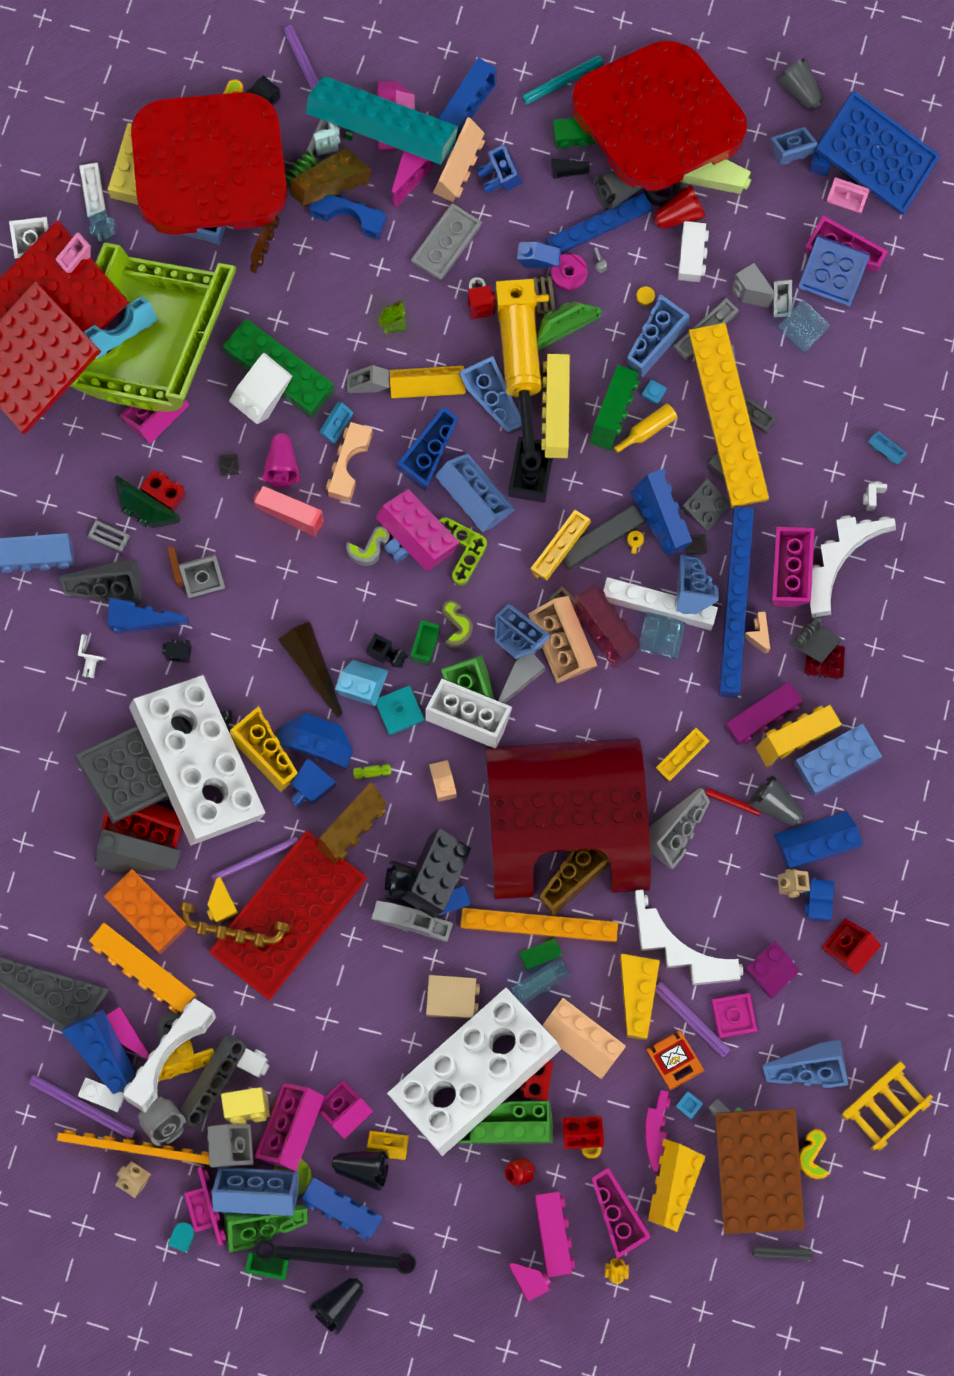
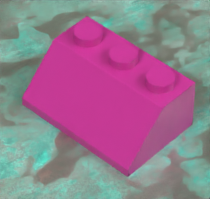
M185 399L180 409L171 412L152 411L129 406L119 417L140 438L151 444L184 412L189 404Z
M515 1263L508 1265L527 1302L550 1290L548 1286L551 1285V1282L546 1273L541 1274L540 1271Z

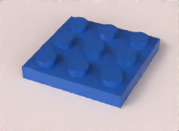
M817 235L798 288L851 306L870 253Z

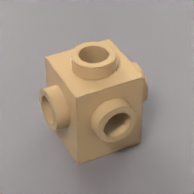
M787 869L785 873L779 874V893L788 895V898L799 897L800 893L810 891L808 872Z
M131 1161L127 1167L122 1166L117 1174L119 1179L116 1186L136 1198L145 1187L151 1174Z

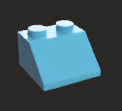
M352 660L341 672L335 690L340 696L376 706L389 671Z

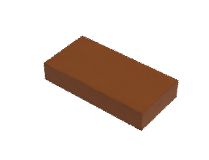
M167 547L175 583L178 588L184 587L175 547Z

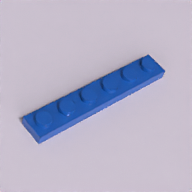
M643 193L612 210L602 212L547 238L546 243L547 245L560 248L562 254L652 212L653 208Z

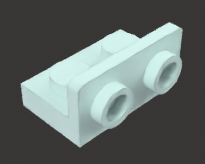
M328 122V130L322 129L313 134L317 156L338 151V143L341 142L337 125Z

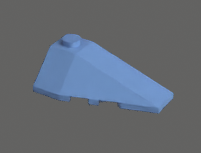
M840 1040L819 1043L763 1065L766 1081L770 1083L792 1084L793 1082L804 1083V1086L820 1084L824 1088L849 1085Z

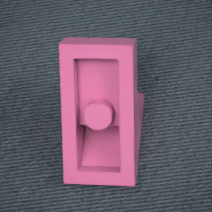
M76 233L55 260L66 273H71L82 259L90 258L91 246L80 233Z

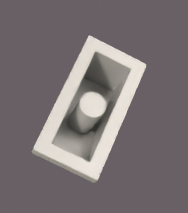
M85 1078L78 1097L118 1112L124 1095L123 1092L113 1094L106 1085Z

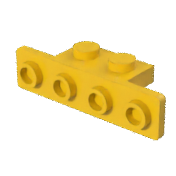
M191 1040L185 1041L166 1060L158 1082L206 1066L214 1054L213 1048L194 1054Z

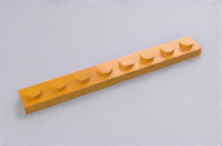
M462 908L461 928L616 943L618 922Z
M64 1130V1133H58L57 1141L210 1165L209 1152L204 1151L201 1152V1155L193 1154L194 1150L182 1148V1151L179 1152L174 1151L172 1146L162 1145V1149L154 1148L155 1144L143 1142L142 1146L134 1145V1140L123 1139V1142H115V1137L103 1136V1139H96V1134L90 1133L77 1136L76 1131Z

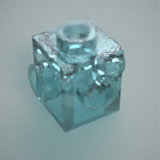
M105 210L88 217L91 224L88 228L92 237L96 236L98 241H105L115 235L114 227H116L112 216L108 217Z

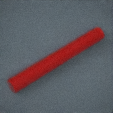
M707 788L705 792L711 798L754 815H760V811L752 808L745 802Z

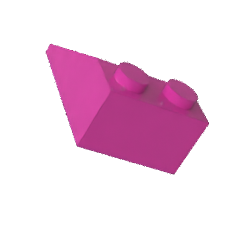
M403 151L392 188L393 207L396 208L432 170V161Z

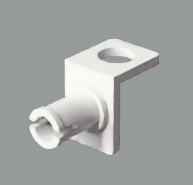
M82 634L78 656L85 659L82 676L94 678L97 661H106V658L84 654L87 635Z

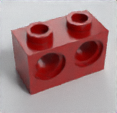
M490 285L468 289V307L471 320L493 316V309H496V296L494 291L491 292Z
M152 470L140 487L141 491L170 510L175 511L186 496L184 487L176 481L173 483L168 480L169 477L163 472L159 471L157 473ZM154 482L161 483L158 488H153L152 484ZM170 492L177 493L174 498L167 497Z
M548 1061L542 1066L543 1073L541 1075L533 1074L521 1085L520 1093L524 1094L523 1099L547 1101L553 1061ZM533 1084L540 1087V1093L537 1095H532L529 1091V1087Z
M602 1116L562 1118L564 1149L604 1147Z

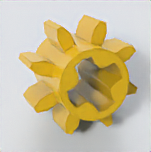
M614 1258L610 1261V1264H605V1278H608L611 1283L620 1284L624 1279H628L629 1265H625L624 1260Z

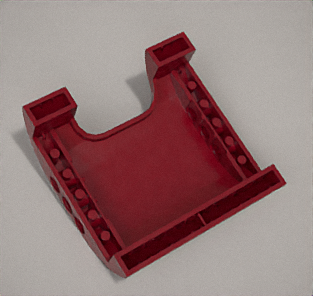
M639 738L497 746L496 749L485 747L495 900L533 898L534 865L542 855L551 852L582 850L599 851L606 856L611 868V893L635 892L637 890L650 891L651 857L644 761Z

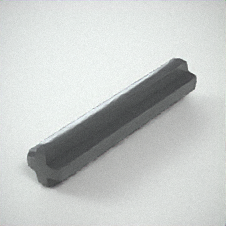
M768 1246L753 1247L754 1257L811 1260L813 1256L811 1249Z

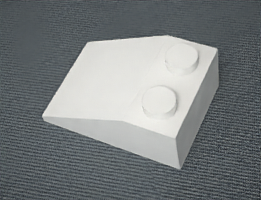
M263 353L236 387L229 402L256 424H259L269 418L293 376L267 354Z

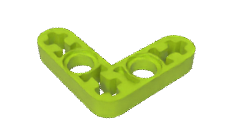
M441 518L439 521L443 525L448 523V527L454 530L453 536L460 542L459 545L466 548L452 573L453 582L456 585L463 586L469 581L487 548V540L484 536L450 518ZM459 531H465L467 538L459 540L456 535ZM481 540L483 547L479 546L476 553L473 552L475 549L474 542ZM466 556H473L475 562L472 565H468L464 562ZM464 567L466 569L464 572L465 579L457 580L456 574H461Z

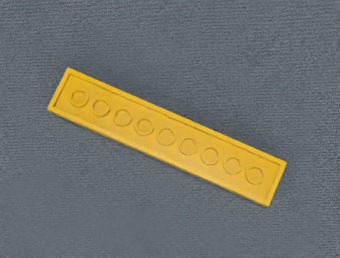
M726 323L691 329L688 332L731 508L768 501L769 495Z

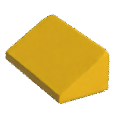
M369 1131L367 1151L386 1150L388 1151L389 1158L406 1160L409 1136Z

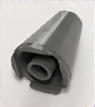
M805 57L784 70L783 75H778L775 78L807 110L810 108L814 110L821 105L820 101L823 98Z
M615 172L599 174L594 179V186L597 185L598 191H595L600 204L604 208H609L608 210L616 208L643 188L636 185L635 188L627 185Z
M770 775L766 778L768 783L764 785L761 783L750 799L752 803H749V806L790 826L798 825L804 817L802 815L803 810L774 775Z

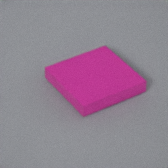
M750 993L711 999L719 1039L758 1032Z

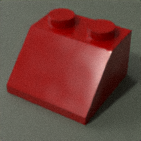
M845 918L821 949L845 969L858 975L881 947V944L871 932Z

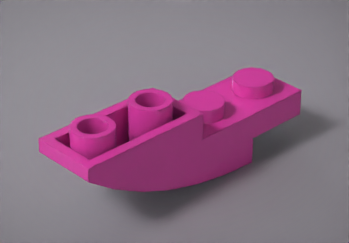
M663 1090L659 1091L656 1108H648L645 1118V1147L650 1167L654 1173H658V1170L661 1169L659 1159L665 1148L662 1146L663 1139L669 1140V1138H666L667 1133L660 1131V1128L664 1129L666 1117L663 1116L664 1109L669 1108L671 1100L668 1097V1092Z

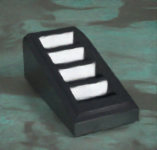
M551 159V170L554 179L589 173V162Z

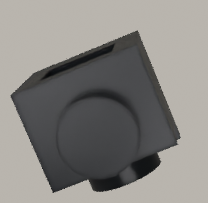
M181 640L163 643L162 655H165L166 661L189 663L192 644L190 640H186V644Z

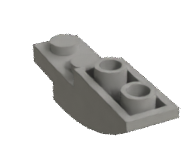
M376 901L371 920L406 932L412 931L445 943L448 942L453 925L451 922L436 917L432 918L420 910L383 901Z

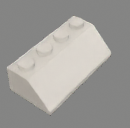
M441 679L426 707V721L496 749L505 731L512 707Z

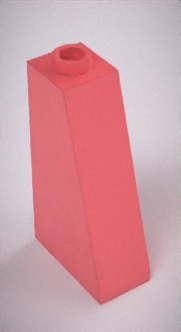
M265 486L254 495L253 500L256 508L313 537H316L324 523L322 510Z

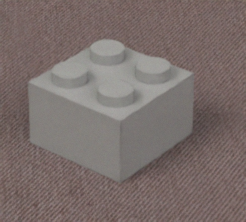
M225 1124L208 1127L207 1138L209 1141L210 1167L253 1165L250 1124Z

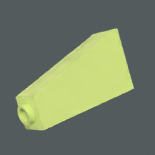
M723 160L715 165L709 163L684 175L683 180L680 182L741 194L743 189L747 190L751 183V179H749L751 172L728 160Z

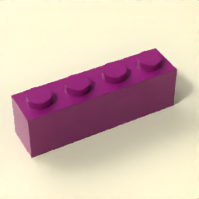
M788 682L728 721L724 728L737 746L741 743L745 745L753 739L752 736L757 732L760 735L769 729L768 725L771 723L777 724L784 719L783 715L790 712L792 714L800 708L799 705L802 699L791 683Z

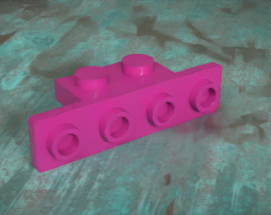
M197 1167L203 1188L184 1193L194 1231L196 1233L214 1227L218 1245L223 1246L226 1235L224 1229L219 1228L218 1221L221 1220L219 1212L213 1211L212 1189L209 1190L207 1182L210 1181L207 1170H203V1167Z

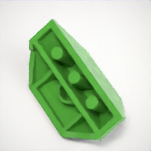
M574 301L563 304L555 312L550 311L546 313L544 318H542L537 335L538 351L601 318V308Z

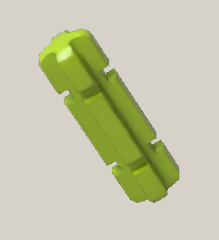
M384 764L381 767L376 765L367 766L364 769H361V767L354 768V778L361 779L364 776L365 778L377 777L381 774L383 776L390 775L391 766L390 764Z

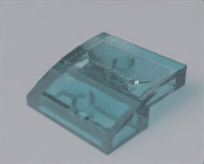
M804 299L778 327L805 353L830 327V324Z
M647 612L638 649L654 655L661 654L677 659L686 622Z

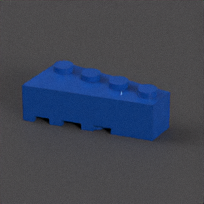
M103 1009L71 1022L61 1031L113 1094L123 1091L126 1085L130 1082L132 1083L135 1079L136 1072Z
M313 1178L302 1197L306 1201L304 1203L305 1206L312 1210H315L316 1207L323 1211L321 1215L331 1221L333 1217L340 1220V1226L347 1230H350L352 1227L358 1231L356 1235L364 1240H367L368 1237L373 1239L384 1219L381 1215L316 1178Z

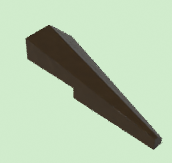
M308 621L292 628L278 640L309 683L338 718L342 715V711L311 623Z

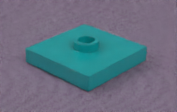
M410 685L378 698L376 706L389 736L425 721Z

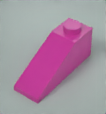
M119 1007L107 1014L106 1016L120 1043L148 1060L150 1054L123 1009Z

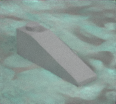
M703 788L697 789L649 828L650 853L672 870L687 851L685 846L688 840L694 836L693 830L696 823L701 822L710 803Z

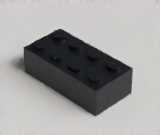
M437 829L429 835L401 899L432 918L444 912L471 851V847L444 830Z

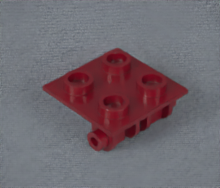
M836 646L822 663L806 655L804 674H807V676H817L819 674V678H821V675L827 678L828 675V678L842 679L844 676L845 647Z

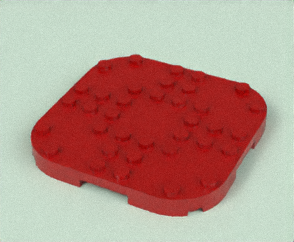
M660 41L643 47L585 74L578 80L573 90L571 110L577 123L586 135L591 134L606 154L607 163L615 174L627 185L634 188L635 185L646 188L645 191L667 188L683 180L684 175L709 163L715 165L730 158L743 145L747 131L746 116L740 106L701 56L693 48L679 42Z
M237 92L160 99L144 106L134 117L131 125V139L138 208L143 220L155 227V230L165 234L178 235L197 233V229L223 226H234V229L255 228L272 222L275 216L280 211H283L287 200V187L279 118L272 104L263 97L253 93Z

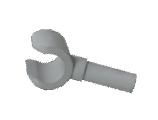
M595 247L593 250L599 261L595 264V268L599 273L607 270V262L601 257L598 247Z

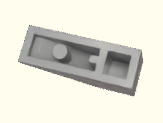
M534 654L517 659L500 695L499 702L505 704L545 671V666Z

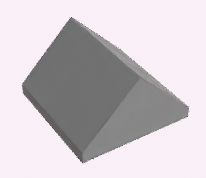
M216 554L179 564L188 598L225 588Z

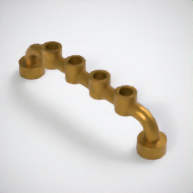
M180 902L179 911L182 912V920L187 924V927L195 929V934L207 936V932L215 933L214 938L226 940V936L234 937L233 941L236 943L245 944V940L253 941V946L264 948L265 944L279 943L285 933L290 932V924L278 921L275 922L274 927L277 934L273 937L210 925L204 922H195L189 916L194 914L196 906Z

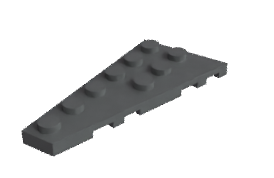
M0 958V986L62 1030L71 1022L95 1013L111 991L107 988Z

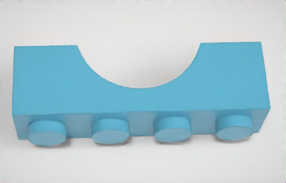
M140 296L126 306L125 317L116 328L102 330L94 325L84 331V333L102 351L96 357L98 358L104 356L112 348L120 346L128 338L136 336L144 328L152 326L158 319L150 302Z

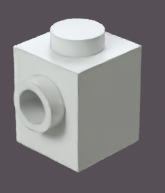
M246 1048L237 1067L260 1078L261 1075L264 1076L270 1065L267 1064L269 1060L265 1058V1053L257 1049L253 1052Z

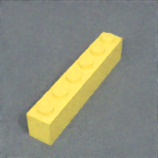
M547 354V361H543V372L546 373V376H543V388H546V392H543L542 403H546V407H542V419H546V423H542V434H545V439L542 438L541 450H545V458H568L570 354Z

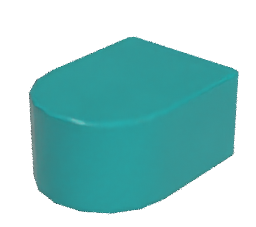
M185 1222L176 1225L168 1245L187 1253L195 1236L194 1227Z

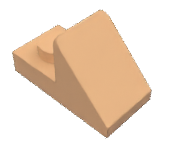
M758 612L756 618L753 619L754 630L758 631L746 632L744 638L763 653H768L770 642L766 612Z

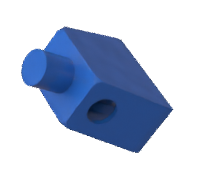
M308 758L291 784L292 788L297 792L290 800L297 807L305 799L313 805L336 786V781Z

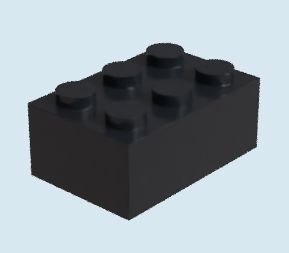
M518 436L508 497L545 503L553 458H545V450H541L542 440L534 439L535 452L538 453L541 461L540 472L533 478L524 476L521 470V455L524 453L523 437ZM529 463L527 467L533 468L535 464Z

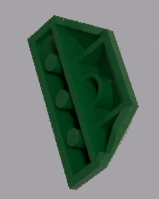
M115 476L119 504L122 509L121 511L128 517L134 516L138 519L137 522L144 527L148 525L151 528L177 524L181 521L179 514L119 476Z

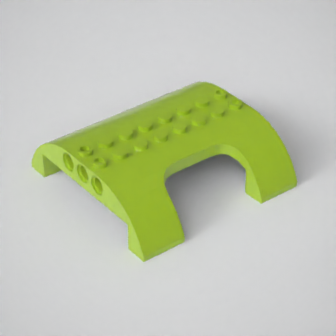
M104 242L96 264L130 303L140 296L147 299L158 320L152 326L139 331L136 336L123 341L120 346L113 348L104 356L95 358L71 384V387L112 403L160 412L178 410L182 407L235 276L236 267L218 263L215 272L138 259L128 257L120 245Z

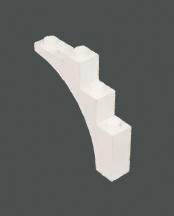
M850 515L842 516L836 520L839 542L829 540L821 544L824 567L813 565L810 603L812 618L831 615L832 588L841 566L851 553L867 540L883 533L895 531V518L882 517L879 518V521L873 522L871 520L860 521V524H856V518Z

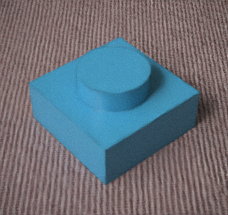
M651 379L641 397L658 406L667 388Z
M687 1091L675 1108L691 1120L703 1103Z

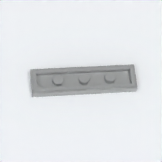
M726 298L693 329L721 323L727 324L739 313V310ZM689 333L673 346V349L685 360L693 355Z

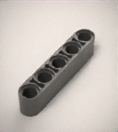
M636 505L630 507L578 539L564 557L563 562L569 570L577 567L627 536L630 532L640 528L646 523V520Z
M227 1035L222 1039L180 1109V1112L186 1119V1123L191 1127H198L204 1121L246 1050L245 1044L233 1035Z

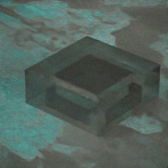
M237 454L219 456L221 476L240 474Z
M690 535L692 542L687 546V555L706 554V535Z

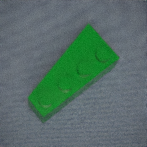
M617 365L596 419L590 444L609 451L612 450L616 436L620 435L623 427L621 422L626 420L629 411L626 408L632 404L634 398L632 392L633 390L637 391L640 382L637 379L639 372Z

